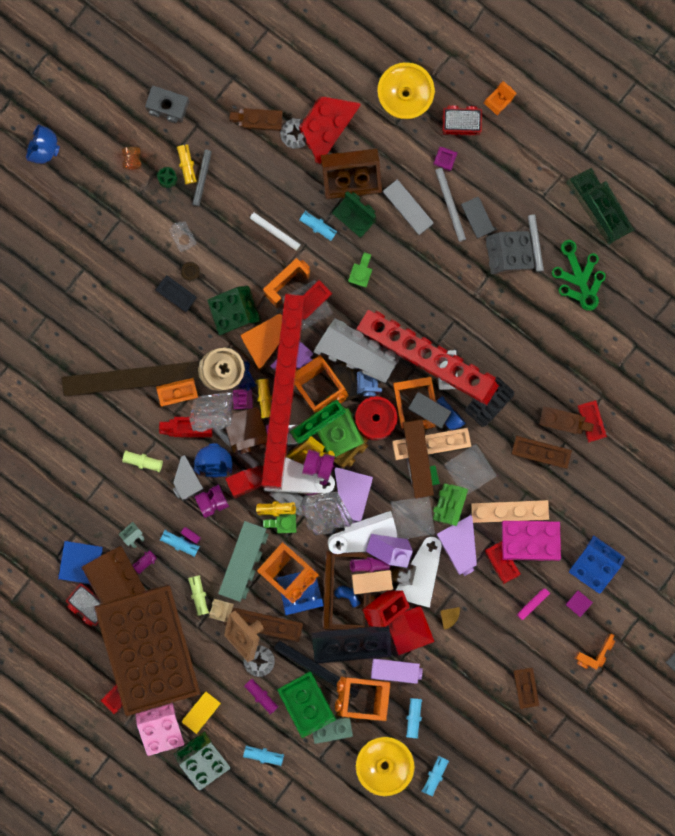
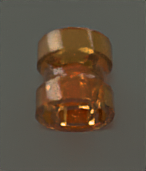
M122 148V155L124 156V161L122 162L123 169L141 168V161L139 160L141 148Z

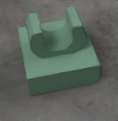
M134 522L119 533L122 540L133 548L137 547L134 543L137 538L144 541V537L141 535L143 533Z

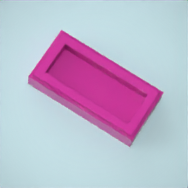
M543 588L516 616L520 620L526 618L550 592Z

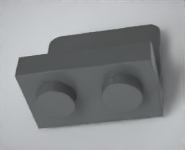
M528 231L498 232L486 237L491 274H499L508 270L534 268L531 237Z

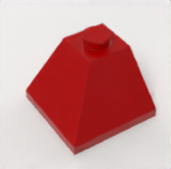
M421 606L405 611L389 624L390 634L398 655L435 642Z

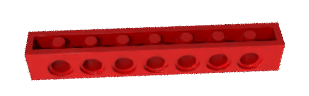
M370 310L366 312L356 328L364 336L378 342L382 347L393 351L396 355L486 406L488 405L499 387L495 382L496 378L487 372L485 375L480 373V369L471 363L469 366L464 364V360L455 354L453 357L448 355V351L443 347L438 346L436 348L432 346L430 340L425 337L421 339L416 337L414 331L406 328V330L400 328L401 325L392 319L389 322L384 319L385 316L378 311L373 313ZM381 326H385L382 332H378ZM396 335H400L397 341H393ZM415 343V348L409 350V346ZM432 352L430 358L424 359L427 353ZM448 361L444 368H440L442 362ZM464 370L460 377H456L458 371ZM475 379H480L476 386H472V382Z

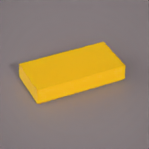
M206 691L182 720V723L197 734L221 703Z

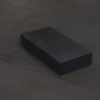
M168 275L165 276L155 290L185 313L188 312L197 299L194 294Z

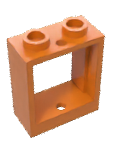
M321 355L296 372L295 387L314 414L336 399L340 404L343 403L349 396L344 386ZM325 370L339 391L315 406L302 388V385Z
M431 377L393 383L401 430H404L403 422L405 420L400 392L427 387L429 399L436 402ZM423 420L424 429L436 427L431 422Z
M283 542L257 570L293 604L319 576L315 570ZM291 558H294L305 569L285 590L273 578Z
M340 676V681L337 683L338 700L335 702L336 715L386 721L390 682ZM351 683L376 686L373 714L347 712Z

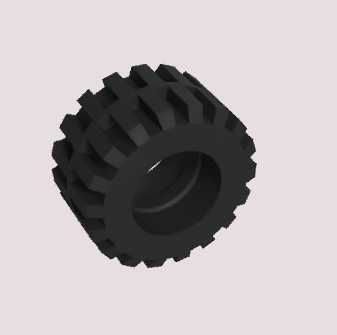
M498 376L495 377V382L499 387L487 406L473 399L466 407L465 412L481 427L487 426L514 396L515 392Z

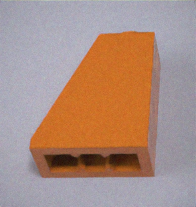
M281 313L240 335L259 371L265 367L279 348L282 324Z

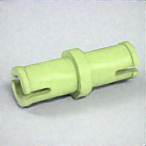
M125 451L122 462L136 465L140 469L147 468L157 472L161 471L163 464L162 460L147 457L146 454L139 455Z
M200 575L188 578L192 591L191 599H194L197 616L209 613L205 600L206 592L203 591Z

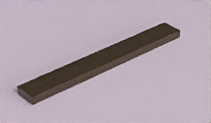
M200 361L61 377L63 396L158 386L194 378V381H201L198 373Z

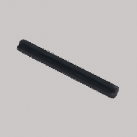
M282 641L276 643L274 647L276 651L337 688V683L340 681L339 676ZM350 684L349 696L355 698L359 693V689Z

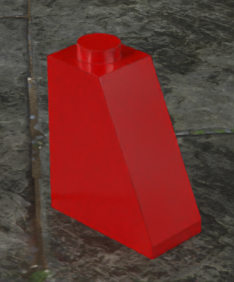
M263 466L243 470L225 478L235 499L262 487Z

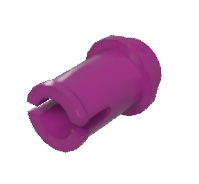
M150 550L148 552L145 551V555L132 564L139 574L152 563L155 564L157 557Z

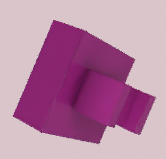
M252 389L233 390L234 410L253 408Z

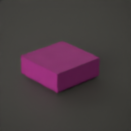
M440 146L433 165L451 171L457 152Z
M186 527L181 531V534L196 544L201 540V537Z
M577 590L565 605L581 617L593 602Z

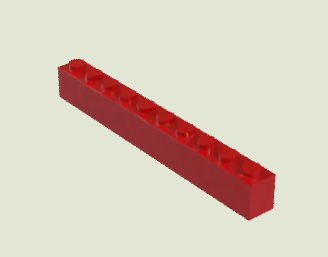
M285 294L262 477L263 488L282 490L305 296Z

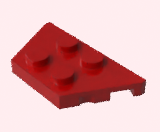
M323 96L318 98L299 126L317 164H321V155L328 154L360 107V103Z

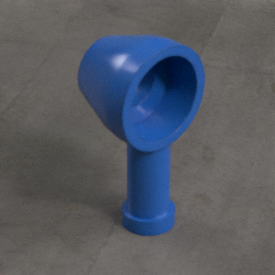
M444 396L436 401V403L451 411L445 421L446 426L451 431L466 424L463 418L448 404Z

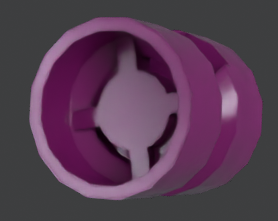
M308 449L302 474L313 476L316 473L318 478L329 481L335 456L328 454L320 456L319 452Z
M219 485L210 488L208 493L201 492L194 496L204 518L215 514V510L222 511L229 507Z

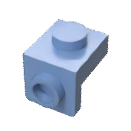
M362 371L357 372V395H364V398H370L382 393V388H378L377 379L363 374Z

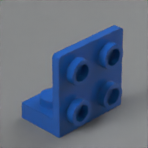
M593 536L586 549L569 570V573L600 594L621 568L625 557Z
M301 572L278 577V584L286 590ZM317 578L294 604L281 593L286 615L323 606Z

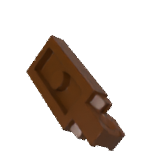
M245 108L240 109V113L230 112L229 120L230 122H238L239 126L244 129L281 131L283 111Z
M543 407L539 425L575 434H582V430L593 432L594 424L585 422V417L582 415Z

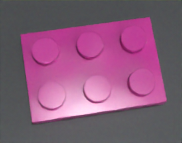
M503 520L502 560L560 561V522Z

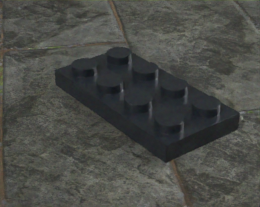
M389 625L386 627L341 629L312 633L314 662L316 663L392 656Z

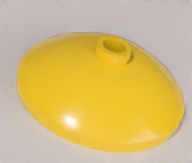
M405 62L391 66L383 73L378 83V98L381 106L387 113L399 119H413L421 116L429 109L434 99L435 88L431 76L424 68L414 63ZM402 92H409V96L404 97Z
M380 737L371 740L360 750L356 760V773L360 783L369 792L379 796H391L404 790L410 783L414 774V760L411 752L402 742L390 737ZM383 762L388 763L389 766L387 769L381 768V764Z

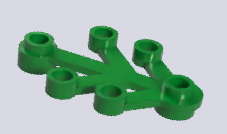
M566 240L561 245V252L568 257L574 275L563 271L560 267H555L551 272L552 277L555 279L561 278L579 286L582 293L571 290L566 284L561 285L558 292L563 297L569 296L580 301V305L584 310L592 311L599 304V298L596 294L601 283L606 279V275L603 271L596 272L594 275L595 281L589 291L587 281L594 265L598 263L599 257L595 253L590 254L587 257V264L582 273L575 256L577 246L574 241ZM569 245L572 250L567 252L565 246ZM591 256H594L596 258V262H590L589 258ZM559 270L561 272V275L556 276L554 274V271ZM597 274H602L603 279L598 280L596 277ZM561 288H567L568 293L563 294ZM587 298L592 299L591 305L586 303Z

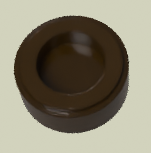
M187 262L181 268V275L186 281L192 282L200 276V269L196 263Z

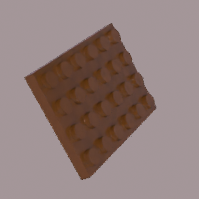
M169 584L94 606L126 716L200 695Z

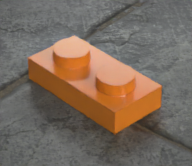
M194 378L156 386L161 407L198 398Z

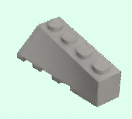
M336 318L330 324L314 350L316 354L320 355L322 352L329 355L328 359L335 362L337 359L346 362V366L351 369L360 368L363 374L386 383L401 358L393 351L382 347L378 342L367 338L360 331L352 329L346 323Z

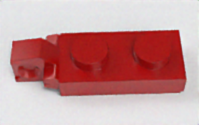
M174 417L169 422H159L160 434L169 435L170 437H212V417Z

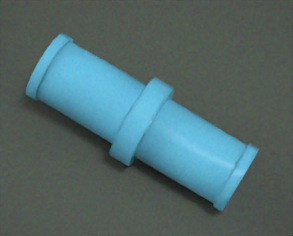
M306 210L299 219L300 222L312 228L313 232L320 233L329 241L337 233L336 230L323 223L324 220L317 219Z
M164 530L160 541L175 547V550H181L195 557L200 547L185 540V537H178L167 530Z
M410 698L409 716L406 717V720H408L406 737L418 739L419 722L422 721V717H420L421 699Z
M246 745L243 757L258 760L262 764L266 762L282 766L284 754L270 752L266 748L262 750Z
M440 756L437 757L432 771L428 773L429 777L422 792L433 797L439 781L443 780L442 775L449 763L448 760Z

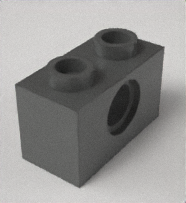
M152 86L145 108L151 116L159 117L161 115L167 117L166 120L172 123H177V121L183 122L189 98ZM170 102L172 106L170 109L164 110L162 104Z

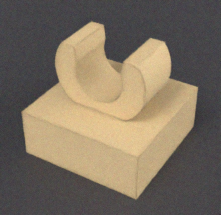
M214 599L211 612H209V618L227 622L229 614L232 612L233 604Z

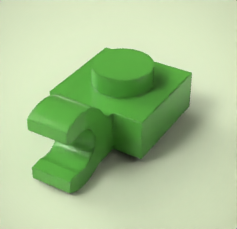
M364 252L360 265L354 263L348 280L349 283L364 288L367 287L372 273V269L367 268L371 254Z
M296 513L292 515L280 514V516H276V520H263V528H277V533H296Z

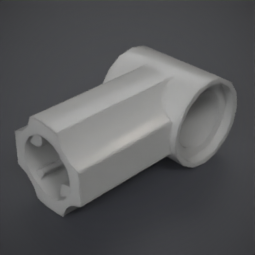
M273 491L269 493L271 497L280 503L294 502L295 505L292 506H296V514L299 516L309 504L308 501L297 493Z

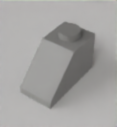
M185 455L180 459L174 479L175 488H173L177 498H182L183 501L204 490Z

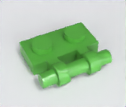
M444 483L442 490L438 494L440 497L437 507H434L433 520L457 526L468 489Z

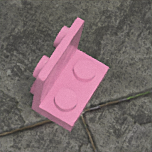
M173 703L136 713L137 727L148 756L184 746Z

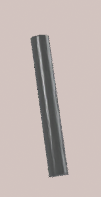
M204 150L192 203L193 206H200L212 154L210 150Z

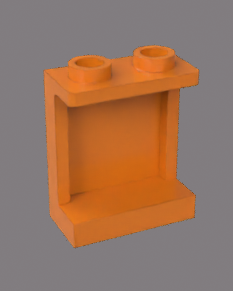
M296 258L263 289L264 295L278 308L282 304V298L277 292L298 273H301L308 280L310 278V267L304 260L299 261Z

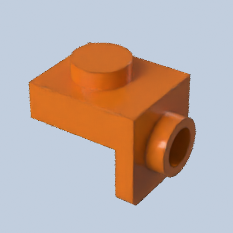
M502 81L498 88L484 101V104L498 116L511 103L517 93L512 87Z

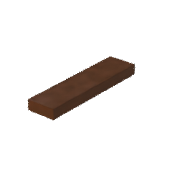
M423 420L403 422L414 498L433 496L434 492Z
M232 608V612L236 611L248 626L256 620L260 621L264 628L260 632L261 634L296 642L300 641L303 623Z

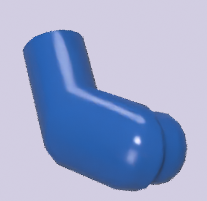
M339 586L335 589V597L338 599L342 597L349 599L353 608L362 604L357 594H354L353 588Z

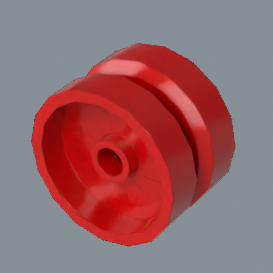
M380 396L370 397L363 400L358 406L355 413V423L359 432L367 439L382 440L394 431L397 423V412L389 400ZM379 415V421L376 422L372 419L373 416Z

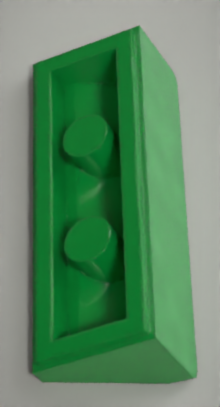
M336 399L289 431V433L299 445L346 413V410Z

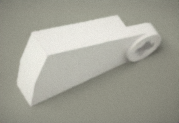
M286 458L282 490L264 488V491L328 494L334 489L335 481L330 475L328 483L331 485L323 489L319 483L324 481V479L318 478L316 473L313 476L302 474L304 465Z
M391 511L344 526L345 531L329 537L328 546L334 554L367 552L366 549L371 534L397 538ZM336 541H340V546L336 547Z
M436 537L426 538L410 565L416 566L412 585L399 583L396 590L404 592L407 601L429 608L442 547L440 540ZM435 541L437 549L429 552V548L426 546L427 543Z

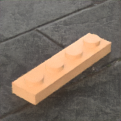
M468 428L425 435L428 455L471 447ZM406 440L392 441L395 460L407 459Z
M548 500L471 503V515L473 523L502 522L503 520H549Z

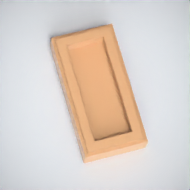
M391 570L351 575L354 594L393 590Z

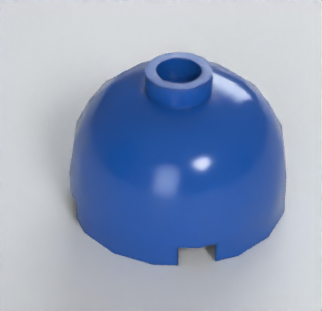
M38 124L32 134L35 136L29 142L26 158L27 161L44 164L50 161L53 156H57L60 146L57 145L56 134L47 127Z
M211 443L209 446L200 449L196 454L194 471L199 475L200 471L204 472L206 477H225L227 472L232 473V457L225 448L220 447L219 444Z

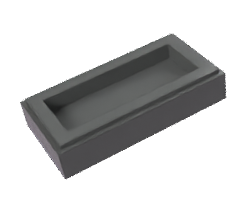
M479 196L461 204L477 239L495 231Z
M419 392L408 408L439 428H442L451 413L448 409Z

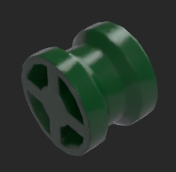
M164 167L159 170L157 178L160 185L164 188L173 187L177 182L175 171L170 167Z

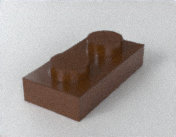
M533 667L513 670L519 708L539 706Z

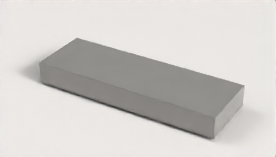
M398 179L383 191L384 195L418 235H421L434 224Z

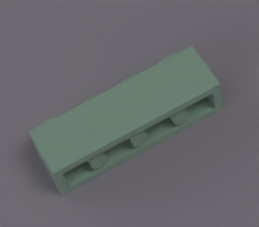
M244 521L218 594L239 602L242 599H246L249 588H246L249 580H253L256 570H253L255 562L259 563L262 552L259 551L261 544L265 545L269 536L266 533V528Z

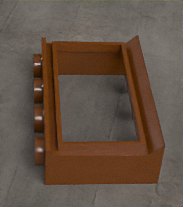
M326 551L323 629L345 630L369 627L364 612L363 625L332 624L334 558L338 556L364 557L366 559L367 557H372V555L361 552L334 554L331 551ZM371 592L364 593V608L375 600V596H371Z

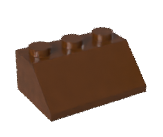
M378 149L321 155L326 199L345 197L347 191L349 193L354 192L357 195L382 193Z
M122 546L103 554L81 567L101 604L146 591Z

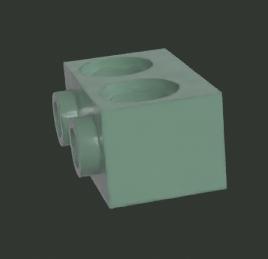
M349 717L338 718L334 722L313 732L315 744L353 737Z

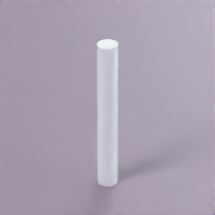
M255 212L251 215L250 219L296 251L299 249L301 244Z

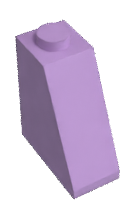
M336 467L335 478L342 518H345V522L349 524L362 520L373 477Z
M470 515L459 521L457 526L452 525L436 534L459 575L463 573L464 576L475 571L473 567L477 565L473 518Z
M373 658L371 678L418 683V679H422L423 668H419L420 664Z

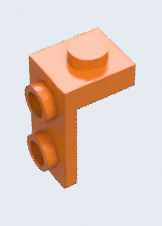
M608 634L595 660L581 652H577L574 658L578 660L577 664L585 669H588V667L595 670L598 667L602 668L606 661V657H604L606 651H610L615 643V640H613L615 635Z

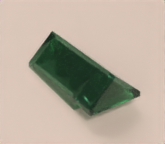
M592 168L570 178L566 182L608 245L634 231L607 181L600 183Z

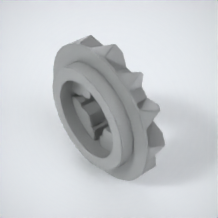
M292 118L282 126L280 135L286 146L298 149L307 144L306 138L302 133L298 134V141H296L294 135H290L293 132V126L297 128V131H300L299 126L303 122L302 119Z
M257 646L254 659H257L259 653H261V658L268 661V663L261 664L259 670H257V663L247 662L244 659L245 669L256 677L269 674L274 667V655L264 646Z

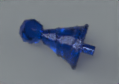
M243 361L245 370L238 387L250 391V388L255 387L257 383L248 371L250 363Z

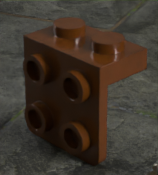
M257 407L223 417L224 427L233 454L240 452V455L251 452V448L258 447V449L266 448L268 434Z

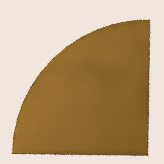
M459 607L440 611L444 630L452 627L458 620L460 614Z

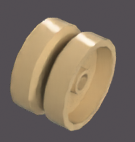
M229 348L211 350L202 357L198 367L199 378L202 383L215 391L232 389L238 385L243 378L245 370L240 355Z

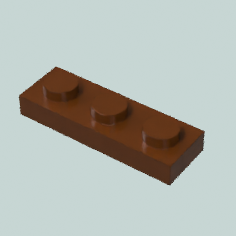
M516 436L511 455L567 469L572 450Z

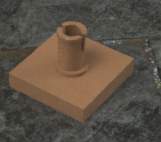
M234 611L229 614L224 636L243 658L250 662L255 657L259 637L256 634L262 632L264 628L258 620L248 626L240 615Z

